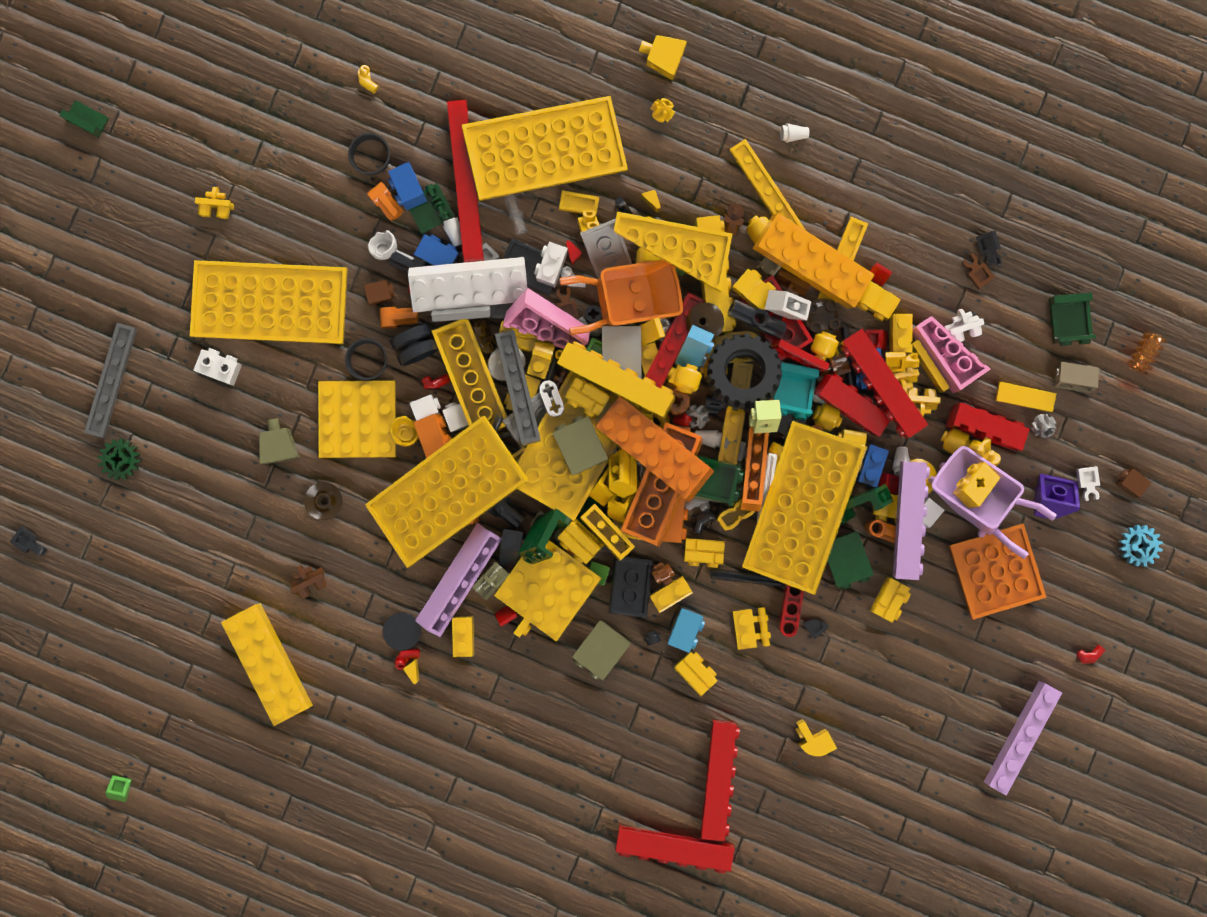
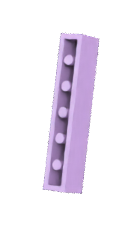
M900 461L893 577L896 579L919 580V575L923 574V564H920L921 556L924 555L922 537H925L926 533L923 517L927 515V506H924V501L928 497L926 478H929L930 468L924 462Z
M477 523L415 621L427 631L441 637L502 538Z
M1038 681L985 778V784L1004 795L1008 794L1062 692Z

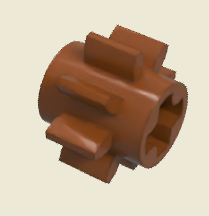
M660 562L654 566L656 570L652 574L658 585L664 583L666 586L673 582L671 578L675 574L669 563L663 565Z

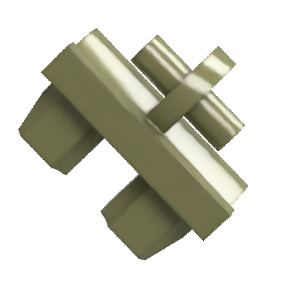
M495 562L472 588L487 600L506 580L509 573Z

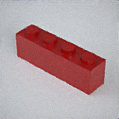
M825 374L814 391V395L832 407L839 409L841 414L871 435L880 437L890 422L884 413L886 411L885 408L879 405L876 407L872 404L873 400L871 398L858 394V389L850 384L848 386L844 384L840 376Z

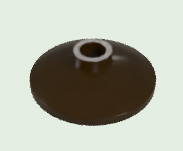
M700 303L689 311L686 327L688 332H690L692 325L714 334L712 338L714 340L721 334L724 328V316L721 310L714 304ZM702 318L706 319V323L704 325H701L700 323Z
M328 482L315 483L307 490L304 497L306 511L310 516L318 520H329L335 517L340 512L343 504L340 490ZM324 497L328 499L326 505H323L321 502Z

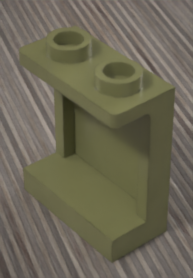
M583 415L573 419V423L568 426L565 423L557 426L555 432H553V436L572 476L608 460L589 417L584 418Z
M600 619L578 650L573 654L572 658L575 659L573 662L581 669L586 667L590 670L588 674L597 681L599 678L604 680L630 646L631 642Z

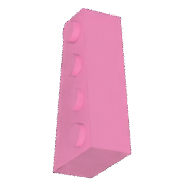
M528 288L506 311L503 323L504 327L510 328L511 326L517 328L520 333L525 335L530 333L537 336V339L551 341L554 343V346L562 349L565 348L567 342L573 344L574 341L585 346L588 343L590 334L589 332L570 335V327L583 326L585 324Z
M932 316L912 329V336L915 340L920 341L949 385L952 393L962 390L990 370L986 364L984 365L978 360L975 354L970 353L959 340L952 337L950 332Z

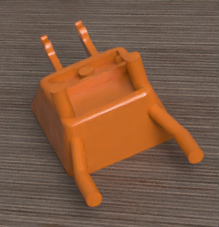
M664 260L606 268L601 272L599 279L579 275L559 278L560 286L575 283L596 285L603 317L602 320L590 325L570 327V335L589 333L605 325L618 326L650 321L655 318L675 317L683 312L682 294L675 266Z

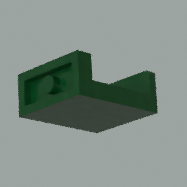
M1092 292L1057 295L1049 298L1053 344L1060 343V346H1070L1072 342H1079V345L1090 344L1091 340L1096 339V334L1093 335L1090 311V301L1093 300Z
M697 455L696 457L708 465L714 472L695 496L728 503L729 506H733L735 502L739 501L741 491L738 490L739 483L743 482L745 474L742 471L743 466Z
M887 484L849 498L841 524L856 516L853 507L871 501L874 510L877 511L894 502Z
M557 508L537 516L518 554L529 564H536L552 558L553 553L546 549V545L553 531L568 526L571 519Z
M858 531L835 538L827 561L834 580V586L836 588L840 587L843 590L851 587L853 582L863 583L870 580L869 576L874 574Z

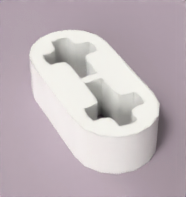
M544 381L540 385V394L545 408L551 417H559L564 411V406L557 386L552 381ZM546 385L554 388L551 391L553 396L549 398L547 392L543 393ZM552 400L555 401L556 405L561 406L558 409V413L550 411Z

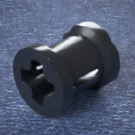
M595 305L589 306L585 311L586 321L592 324L602 320L601 309ZM591 311H595L596 314H599L596 316V319L594 320L591 316H588L591 315Z

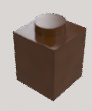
M387 280L364 285L370 306L393 301L392 296L395 295L393 284L389 285Z
M1126 469L1118 475V481L1115 485L1133 498H1141L1152 482L1136 470Z

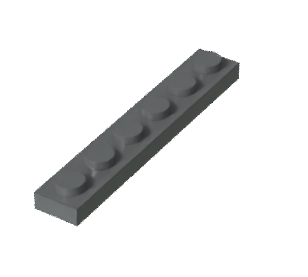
M120 323L116 324L84 433L105 438L137 328Z
M511 330L497 333L495 337L521 445L541 442L515 332Z

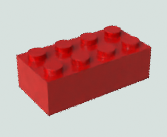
M773 275L763 281L764 283H771L776 288L775 291H782ZM739 296L738 300L740 302L752 307L746 300ZM764 309L769 316L787 323V329L781 340L799 349L806 347L814 341L801 320L788 319ZM755 316V321L760 324V319ZM758 330L764 341L772 344V341L778 340ZM778 353V356H777V357H778V359H781V361H783V360H785L786 358H788V357H786V356H784V355Z

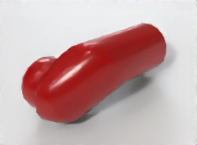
M444 374L434 380H431L430 376H426L421 379V382L425 389H435L450 383L451 380L448 374Z

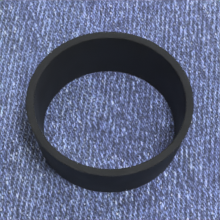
M364 133L357 136L351 142L348 149V158L352 167L358 172L365 175H377L388 166L390 150L387 142L381 136L374 133ZM367 140H375L382 143L388 153L384 166L375 172L361 171L354 161L356 148Z
M363 338L349 346L345 355V364L350 374L355 378L371 380L384 372L387 365V354L379 342ZM374 344L384 353V367L374 377H362L352 368V354L360 345Z

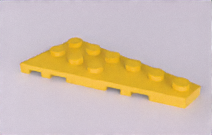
M617 212L614 233L720 292L722 291L732 239L731 233Z

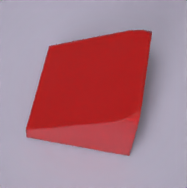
M567 240L566 246L571 265L573 266L582 257V252L570 240Z
M875 263L870 270L874 274L871 281L880 287L886 283L892 274V271L879 263Z
M865 330L866 335L876 349L887 350V331Z
M881 473L877 487L887 484L890 493L898 494L899 476Z
M505 606L495 613L500 626L506 625L518 615L509 606Z

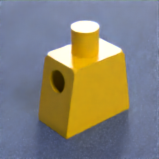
M657 35L653 44L642 41L639 52L649 55L647 66L673 80L687 41Z

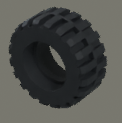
M739 334L733 335V338L730 340L729 338L724 339L721 345L718 344L714 348L707 366V381L710 391L714 393V398L717 401L720 400L726 408L730 406L733 407L732 410L734 411L744 409V412H748L751 408H754L756 401H768L774 397L782 377L781 359L777 357L776 349L772 350L771 344L768 341L764 343L761 341V337L756 336L752 338L750 334H744V337H739ZM738 357H748L759 363L763 372L760 383L751 389H740L733 386L726 377V368L729 362Z

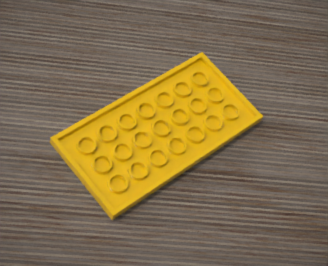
M611 96L462 125L479 201L628 170Z
M194 260L190 337L344 344L348 268Z
M570 371L558 391L563 402L564 411L559 417H551L546 412L538 426L541 442L528 444L517 463L528 478V481L517 489L553 510L557 508L571 520L575 521L608 460L572 476L553 436V432H555L557 426L564 423L568 426L573 423V419L581 415L584 418L589 417L607 457H609L614 452L617 444L595 426L619 398V395ZM576 377L610 395L599 417L594 416V418H590L583 413L584 409L579 406L575 409L566 403L565 395ZM553 400V402L551 403L552 408H550V411L558 413V409L561 406L556 405L555 401ZM626 400V401H627L628 403H630L633 407H635L636 409H638V407H639L638 405H636V404H634V403H632V402Z
M482 416L365 505L405 566L409 568L526 483L528 478L486 416Z
M792 421L742 567L815 595L867 446Z

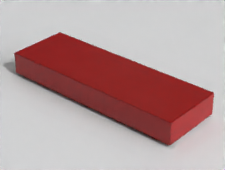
M781 339L772 341V350L776 349L778 353L808 368L818 369L819 372L826 371L829 368V363Z

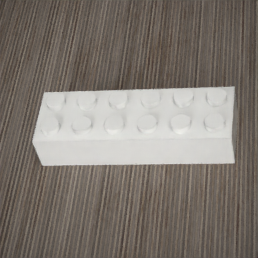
M524 257L409 268L408 272L413 312L515 303L527 289Z

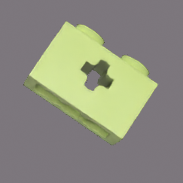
M756 401L754 408H751V415H749V425L753 427L754 433L778 431L781 421L780 401Z

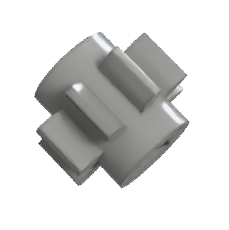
M694 404L690 407V410L685 412L688 416L692 417V421L689 423L692 428L698 425L701 429L710 420L707 418L709 411L703 405L697 408Z
M1040 414L1033 420L1032 431L1035 436L1040 435L1041 438L1050 437L1055 432L1056 421L1053 416L1049 417L1047 414Z

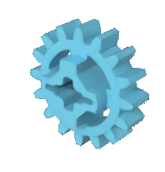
M1134 525V529L1127 528L1128 533L1121 534L1124 540H1119L1123 547L1118 549L1124 551L1121 557H1128L1127 563L1134 562V566L1141 564V566L1145 567L1147 562L1154 564L1153 558H1160L1157 552L1163 551V549L1159 548L1163 541L1157 540L1160 534H1153L1155 529H1148L1147 525H1142V527ZM1130 551H1133L1136 554V557L1133 556Z

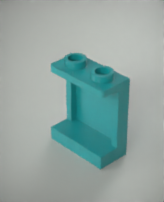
M781 362L782 377L772 400L780 401L781 416H787L788 414L793 415L795 419L806 420V418L812 415L811 406L819 370Z

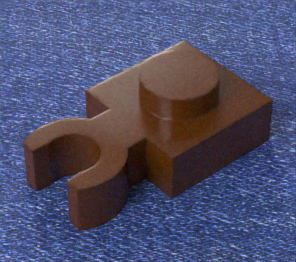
M971 254L969 257L972 259V264L967 263L966 260H963L961 263L963 267L970 269L971 272L967 276L979 290L995 278V276L984 262L979 265L976 255Z
M567 287V295L562 296L558 289L556 293L561 302L556 303L557 307L575 319H579L575 300L569 301L571 296L570 288Z

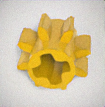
M662 98L661 101L657 99L650 108L654 111L652 117L658 122H668L675 114V111L672 110L674 107L673 103L665 98Z

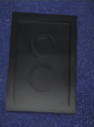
M512 238L503 259L524 257L527 287L550 296L553 287L538 282L536 279L537 275L534 274L537 264L542 263V251Z
M614 556L608 613L647 618L653 560L624 557L619 561Z

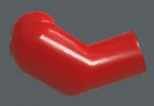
M686 413L673 418V423L682 427L689 426V423L692 421V417Z
M1098 644L1092 652L1086 653L1084 650H1080L1076 654V658L1083 664L1095 663L1106 650Z
M420 649L402 650L394 661L395 668L402 670L410 659H419Z

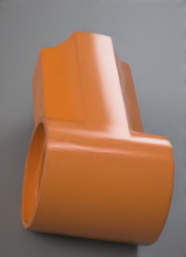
M382 182L367 193L377 207L381 208L391 222L398 219L404 212Z
M396 307L380 308L381 328L389 329L397 328L401 325L418 324V312H413L412 307L399 309Z
M877 519L867 521L865 524L867 534L895 544L896 526ZM874 523L879 524V531L877 533L872 531Z

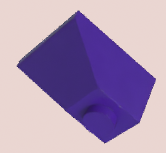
M1039 474L1033 502L1042 504L1057 514L1055 519L1079 511L1078 482ZM1034 509V516L1047 518L1046 516L1038 512L1036 509Z

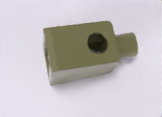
M279 419L267 420L269 431L259 434L260 464L266 465L300 458L290 429H280Z

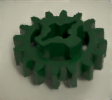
M112 439V444L105 443L106 449H100L103 455L97 457L102 459L98 466L104 467L101 472L108 473V478L114 477L115 480H120V478L127 480V474L134 476L133 470H139L136 464L142 462L137 460L141 453L135 452L138 447L131 446V441L125 442L124 439H119V441ZM117 457L122 458V462L117 461Z

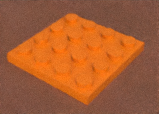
M1024 524L1015 525L1000 531L1010 541L1029 553L1025 559L1008 549L994 534H986L984 537H975L949 545L972 620L1047 598Z

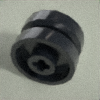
M428 324L404 331L389 341L394 351H401L397 356L401 367L419 362L439 350L436 341L429 339L432 332Z

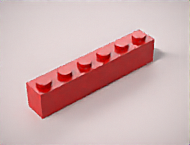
M860 329L840 343L843 354L846 357L849 356L853 361L851 365L857 373L860 372L864 377L862 380L864 385L868 389L871 388L875 395L873 397L879 405L882 404L886 411L884 413L889 421L893 420L897 427L895 429L900 437L904 436L905 439H908L928 426L863 329Z
M712 720L700 833L701 839L725 842V836H729L730 825L727 824V816L731 817L732 805H729V797H733L734 786L731 785V778H735L736 766H733V758H737L738 747H735V739H739L740 728L737 727L736 722Z
M619 825L615 852L619 853V856L622 857L635 855L641 860L653 858L657 859L659 863L668 864V861L676 862V865L681 867L694 865L696 869L707 870V868H712L715 872L726 873V871L731 872L735 848L733 844Z

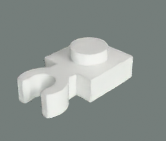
M1098 467L1076 469L1079 488H1085L1082 495L1083 500L1089 501V493L1093 494L1094 500L1099 499V493L1095 490V486H1100Z

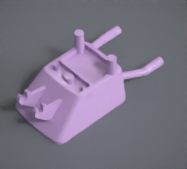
M966 446L958 448L946 463L942 462L939 465L940 471L936 477L931 476L929 478V482L932 483V489L956 513L980 529L978 531L979 537H984L986 534H994L1008 549L1023 559L1029 553L1010 541L997 529L1015 504L1036 509L1051 521L1057 516V514L1042 504L1021 499L1020 497L1024 492V487L1021 483ZM985 462L1000 479L980 507L969 509L953 492L957 488L956 484L958 481L966 476L968 473L967 469L972 464Z

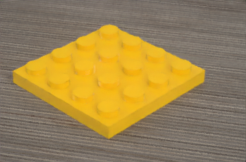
M318 381L319 458L396 457V443L390 435L391 423L396 419V381Z
M549 540L546 549L553 553L552 558L536 564H529L521 557L494 596L553 640L558 641L602 578Z

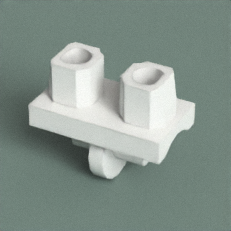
M959 309L957 311L958 316L952 318L954 323L944 326L952 337L962 342L965 340L963 331L969 330L971 337L982 335L981 325H984V320L982 318L979 319L977 315L972 317L971 312L965 313L963 309Z

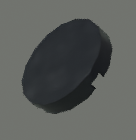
M399 612L386 620L383 627V637L391 648L399 651L408 650L418 643L422 631L421 625L415 621L416 617L407 612Z

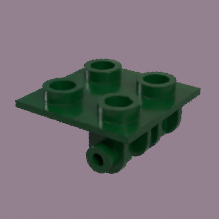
M438 183L433 186L432 184L425 186L423 193L427 202L409 209L421 234L439 226L443 221L455 217Z

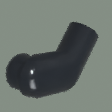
M705 510L696 516L692 532L702 534L704 524L709 521H715L717 514L712 510Z

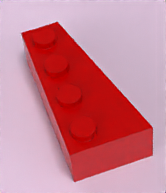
M961 402L952 405L945 426L949 429L957 428L970 436L982 440L989 438L991 443L1017 452L1023 451L1030 430L1024 427V423L1018 421L1011 422L1006 420L1007 418L1004 416L992 415L986 410L976 409Z

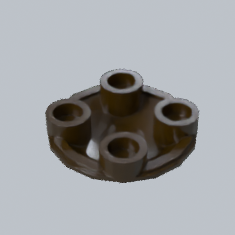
M817 299L811 302L807 321L804 320L806 327L814 334H821L822 331L833 334L841 325L842 313L834 300Z
M478 318L474 324L476 340L483 352L491 355L494 352V346L497 345L495 334L491 333L487 318Z

